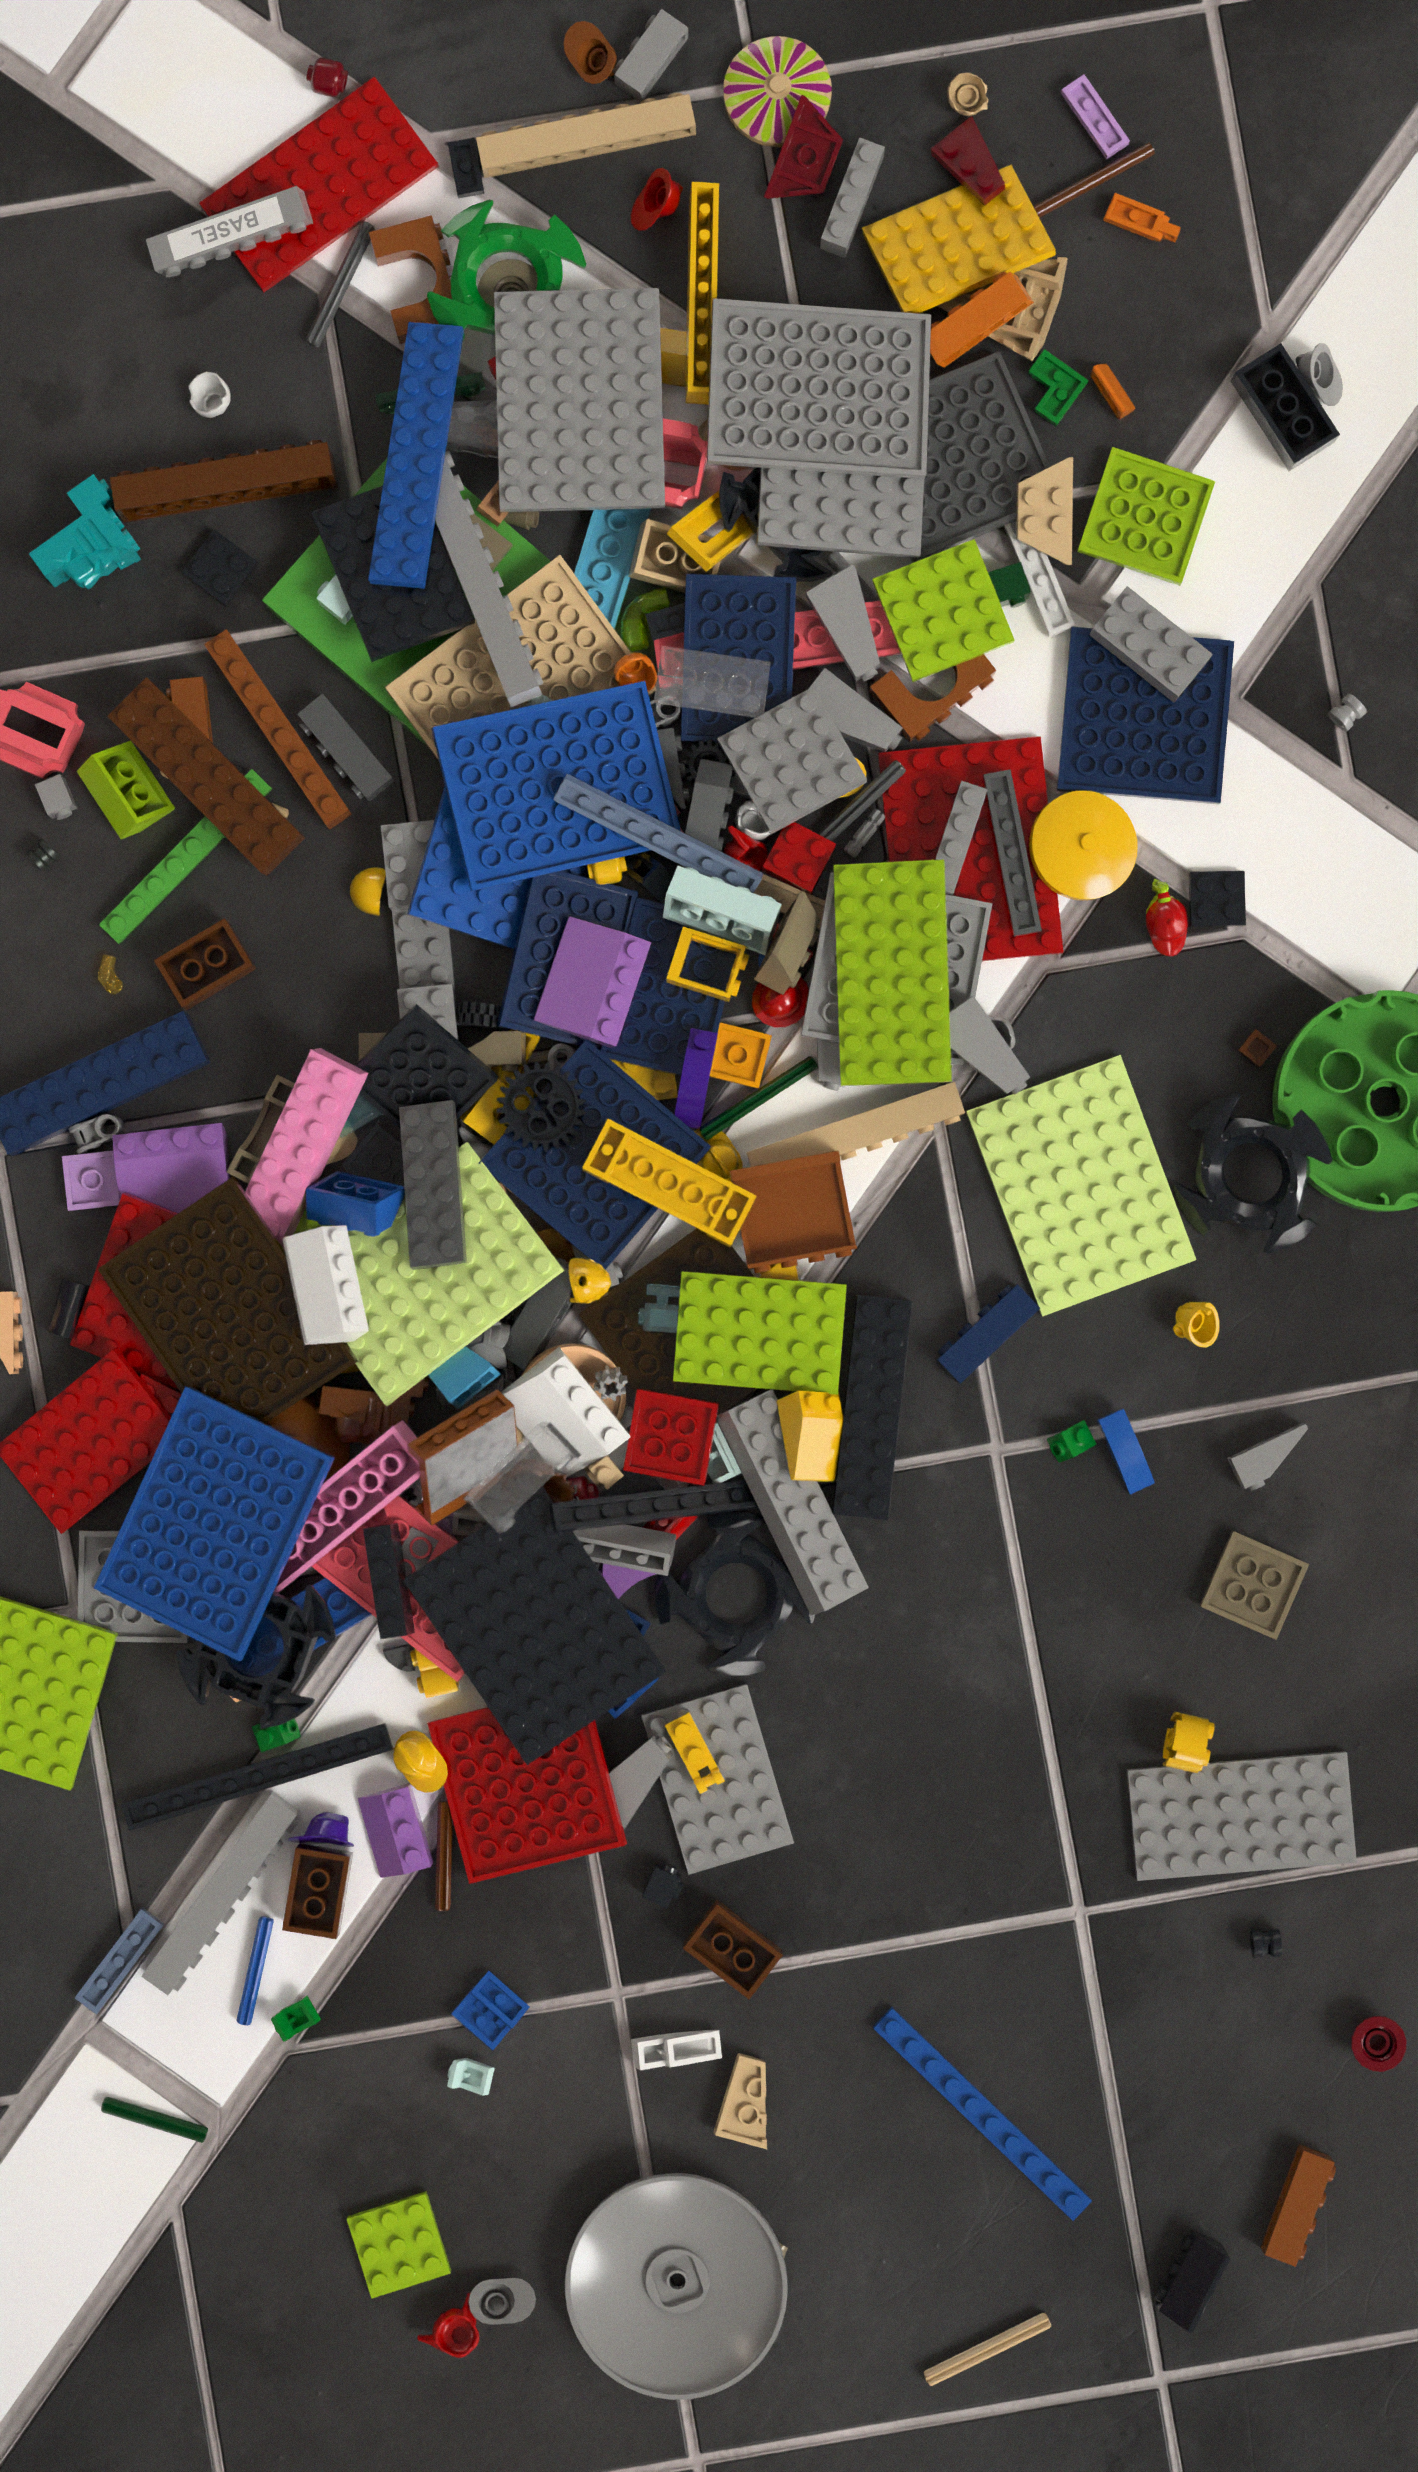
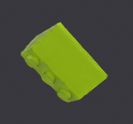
M132 741L91 755L77 770L80 778L120 839L143 831L175 809Z

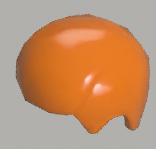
M633 652L624 655L616 662L614 677L618 686L645 681L648 692L654 688L657 682V672L648 656Z

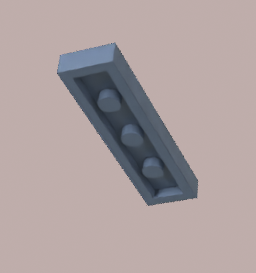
M142 1908L76 1995L75 1999L97 2015L164 1926V1923Z

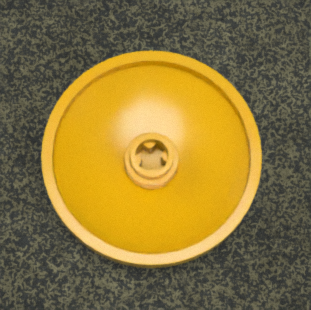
M1073 791L1057 797L1040 811L1030 833V857L1038 876L1051 890L1073 900H1095L1118 889L1129 877L1137 857V837L1131 819L1114 800L1093 791Z

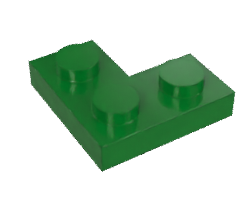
M1045 349L1028 371V375L1049 389L1036 406L1034 412L1057 427L1089 381Z

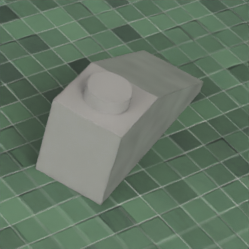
M1303 1423L1298 1424L1228 1457L1227 1459L1240 1487L1244 1489L1249 1487L1250 1491L1264 1486V1480L1271 1477L1308 1430L1307 1425Z

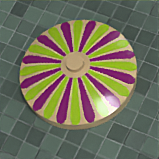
M782 36L762 38L744 47L730 63L725 75L723 89L725 109L737 130L751 141L770 147L783 146L801 95L806 96L817 111L826 118L832 93L830 75L821 57L805 43Z

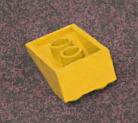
M796 1391L777 1400L790 1479L798 1481H834L844 1420L839 1393L837 1395L829 1394L828 1392Z

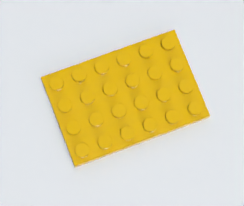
M1012 165L999 169L1005 182V190L985 206L962 185L862 228L863 236L901 312L919 314L992 283L993 279L1003 272L1009 273L1011 271L1015 273L1056 255L1055 247Z

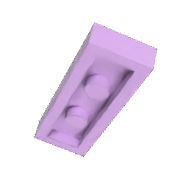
M1082 75L1061 90L1062 96L1106 160L1129 145L1130 140L1085 75Z

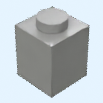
M61 774L35 784L46 813L52 819L57 818V820L67 818L72 815V810L77 809L68 784Z

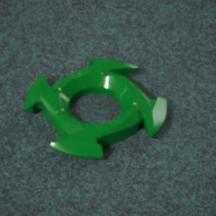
M490 199L471 205L455 215L441 230L448 238L455 236L459 240L451 276L452 299L432 291L427 293L428 302L438 324L462 326L463 330L468 327L471 330L495 335V308L486 303L479 294L476 277L483 262L497 253L512 252L527 259L536 272V291L561 290L563 280L561 259L583 269L587 265L581 246L570 228L556 215L548 220L550 228L547 231L505 222L485 224L494 203Z

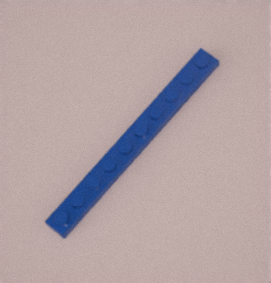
M893 2007L873 2026V2029L1072 2221L1092 2202V2199Z

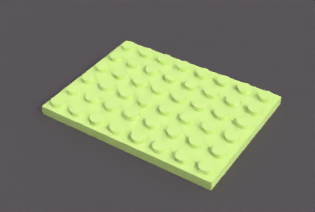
M1121 1055L966 1111L1034 1298L1040 1307L1041 1317L1196 1260Z
M468 1142L458 1148L467 1263L417 1270L410 1268L405 1196L392 1226L381 1232L380 1235L366 1236L364 1232L355 1230L348 1232L369 1331L355 1341L346 1343L358 1361L355 1364L386 1406L390 1405L564 1271L484 1163L481 1162L479 1164L481 1159Z

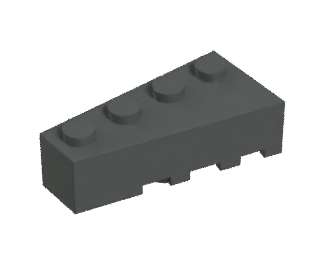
M701 759L685 834L721 852L724 837L719 836L720 829H726L729 813L724 812L725 804H731L734 788L729 787L733 766Z

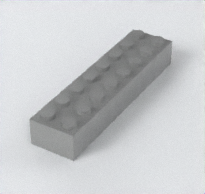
M773 1389L717 1415V1422L810 1615L827 1611L869 1587L818 1482L790 1479L777 1406L778 1399Z

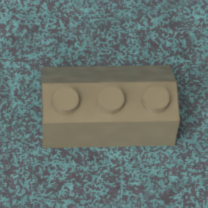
M800 891L782 917L754 980L782 995L789 986L794 988L801 976V973L797 972L799 966L804 967L810 956L807 948L809 945L812 947L819 936L816 928L820 919L805 893Z

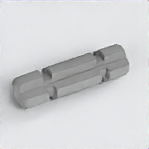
M872 810L868 816L869 819L863 822L854 834L853 840H850L845 846L844 851L849 856L857 857L861 847L866 845L877 830V825L880 826L884 821L885 815L880 810Z

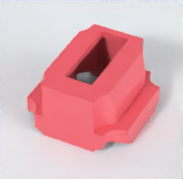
M663 418L664 461L699 467L697 482L693 486L665 482V506L683 509L684 504L688 500L700 499L707 464V441H703L700 438L698 426Z
M28 682L19 689L0 690V761L44 780L52 772L63 773L70 762L85 726V723L78 717V705ZM11 706L66 729L58 748L56 749L3 726Z

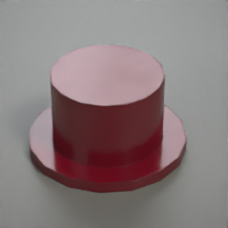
M1372 2016L1364 2019L1356 2026L1351 2037V2049L1354 2057L1363 2067L1371 2071L1384 2072L1393 2069L1402 2061L1406 2052L1407 2040L1403 2029L1394 2020L1386 2016Z

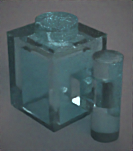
M647 1284L646 1295H656L657 1304L645 1303V1308H640L638 1324L643 1325L644 1331L677 1333L679 1305H668V1297H679L680 1286Z

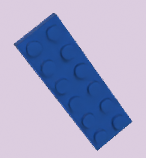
M327 1578L313 1585L325 1601L332 1616L336 1637L372 1616L370 1612ZM306 1590L291 1598L302 1609ZM262 1616L243 1659L238 1661L228 1656L231 1663L240 1672L249 1676H264L278 1665L283 1654L281 1632L270 1619ZM319 1636L317 1638L313 1650L317 1649L318 1647L322 1646L328 1641H325L322 1636Z

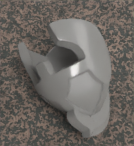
M496 1322L466 1345V1347L492 1363L496 1368L506 1369L507 1361L503 1347L509 1338L510 1324Z

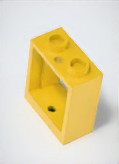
M683 926L666 983L729 1002L731 995L737 996L741 981L736 979L739 970L745 971L749 955L745 954L746 946ZM691 941L736 954L725 991L680 977Z

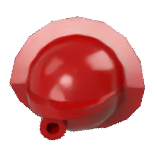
M800 977L795 987L789 986L783 995L759 983L752 995V1007L755 1015L764 1024L774 1028L787 1027L797 1023L805 1014L809 992L807 982Z

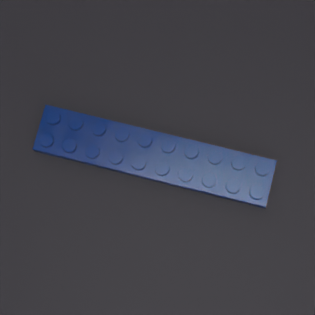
M408 322L368 578L370 584L425 589L464 335L462 326Z

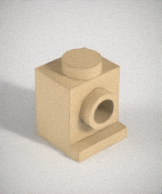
M608 1455L583 1468L596 1486L602 1484L606 1489H609L624 1476Z

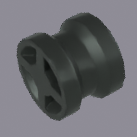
M42 838L37 841V846L34 849H29L26 852L27 856L43 872L49 869V865L53 861H58L61 858Z

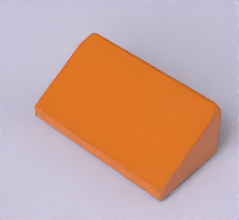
M1107 364L1095 365L1090 377L1116 417L1120 420L1133 412L1135 406Z

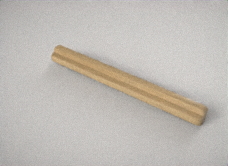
M1041 2313L925 2370L924 2377L929 2386H933L1049 2329L1051 2322L1046 2313Z

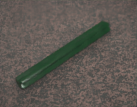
M808 1056L699 1128L700 1133L704 1139L709 1140L816 1070L818 1067L816 1061L812 1056Z

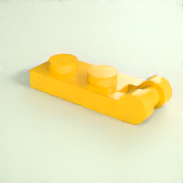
M690 1712L665 1724L700 1794L707 1791V1787L715 1783L719 1785L725 1781ZM708 1766L711 1773L701 1777L698 1770Z

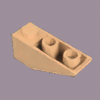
M0 1292V1358L9 1374H19V1368L23 1367V1354L19 1352V1341H22L23 1328L22 1325H18V1314L22 1313L23 1304L22 1298L18 1297V1292Z

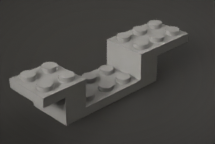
M434 820L381 825L388 903L393 917L400 989H397L400 1019L415 1004H418L442 1027L458 1039L456 1024L457 1002L449 928L407 915Z

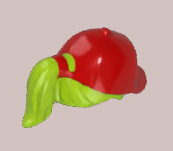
M1154 879L1151 887L1156 895L1146 910L1147 929L1152 943L1159 953L1166 956H1175L1183 949L1186 941L1188 928L1187 912L1185 906L1179 900L1169 895V885L1167 882Z

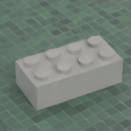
M1128 586L1121 592L1089 634L1173 703H1175L1213 655Z

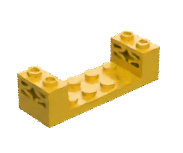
M607 1119L582 1167L584 1172L621 1188L705 1232L706 1235L731 1247L757 1197L749 1191L610 1119Z

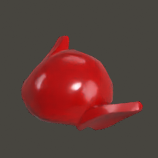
M728 826V831L733 840L726 844L723 853L759 871L768 857L766 846L734 826Z
M470 2292L467 2293L461 2309L451 2308L442 2313L433 2325L432 2334L418 2335V2341L431 2345L441 2352H446L450 2356L457 2358L465 2357L474 2350L479 2343L480 2336L476 2327V2318L471 2313L469 2307Z

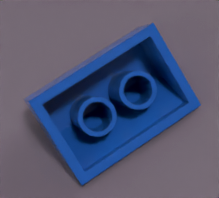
M336 1171L306 1188L307 1219L317 1221L320 1225L347 1226V1231L355 1230L364 1232L366 1236H378L381 1232L392 1226L405 1196V1187Z

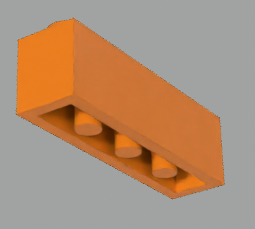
M1011 271L999 274L993 279V284L984 290L982 288L970 296L971 300L964 306L958 305L948 312L947 315L949 317L942 322L937 321L931 324L930 353L938 365L945 368L1034 303L1017 275Z

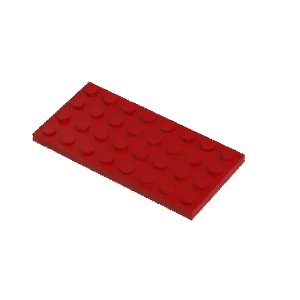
M374 76L199 202L206 215L210 217L295 186L304 191L313 224L307 225L306 230L299 233L287 232L281 234V238L273 242L261 241L256 243V247L251 250L241 251L239 249L233 251L264 293L437 169L439 165Z

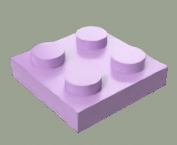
M113 1151L62 1156L68 1211L118 1206L120 1201Z

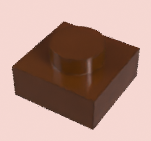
M1255 1029L1237 1051L1259 1068L1277 1045Z

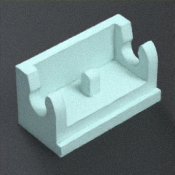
M718 1423L715 1426L708 1473L713 1484H719L741 1473Z

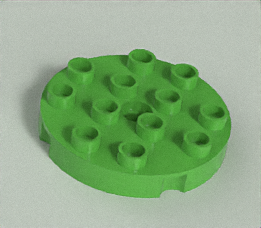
M1378 990L1371 994L1358 995L1352 998L1348 997L1314 1016L1298 1031L1288 1045L1280 1061L1274 1081L1272 1097L1274 1122L1293 1127L1294 1122L1292 1118L1302 1109L1317 1124L1327 1141L1333 1160L1332 1163L1325 1164L1307 1156L1310 1159L1308 1183L1328 1198L1348 1207L1374 1212H1393L1417 1207L1418 994L1396 990ZM1392 1086L1396 1089L1395 1091L1399 1096L1400 1110L1391 1116L1378 1117L1374 1114L1375 1112L1371 1107L1370 1093L1379 1087Z

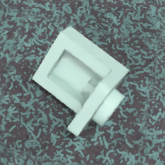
M469 2058L454 2060L448 2070L449 2080L447 2087L452 2089L460 2087L482 2096L488 2095L494 2067Z

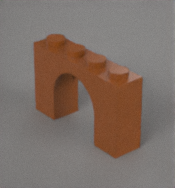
M432 215L369 232L378 267L405 259L422 260L433 268L437 276L432 292L452 299L451 276H448L446 268L451 263L447 249L441 250L439 240H443L444 237L441 232L440 223L434 224ZM427 298L415 304L390 310L400 344L406 342L408 322L438 324Z
M984 654L953 666L955 686L946 697L937 701H924L913 696L892 670L870 686L869 692L886 714L903 727L902 734L910 743L915 738L917 741L924 738L931 731L929 727L936 721L941 724L952 715L950 710L956 705L960 707L966 705L973 698L971 694L975 690L980 688L983 691L995 681L993 676L997 670Z

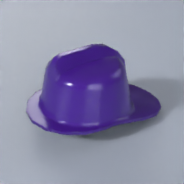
M323 1812L312 1818L304 1836L288 1838V1841L294 1843L333 1844L354 1847L353 1843L348 1842L349 1818L345 1815Z

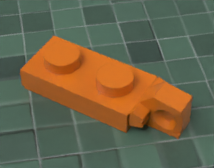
M1114 193L1103 220L1159 242L1162 238L1176 242L1181 227L1169 223L1170 218L1164 215L1165 212Z

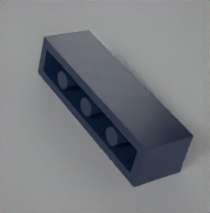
M1008 1284L998 1293L999 1301L993 1306L988 1303L977 1313L980 1318L973 1325L968 1322L957 1332L960 1337L953 1344L948 1341L937 1351L940 1356L936 1360L959 1384L1040 1309L1018 1284L1013 1287Z

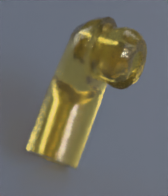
M103 955L98 980L106 992L117 994L122 991L123 983L113 972L116 957Z

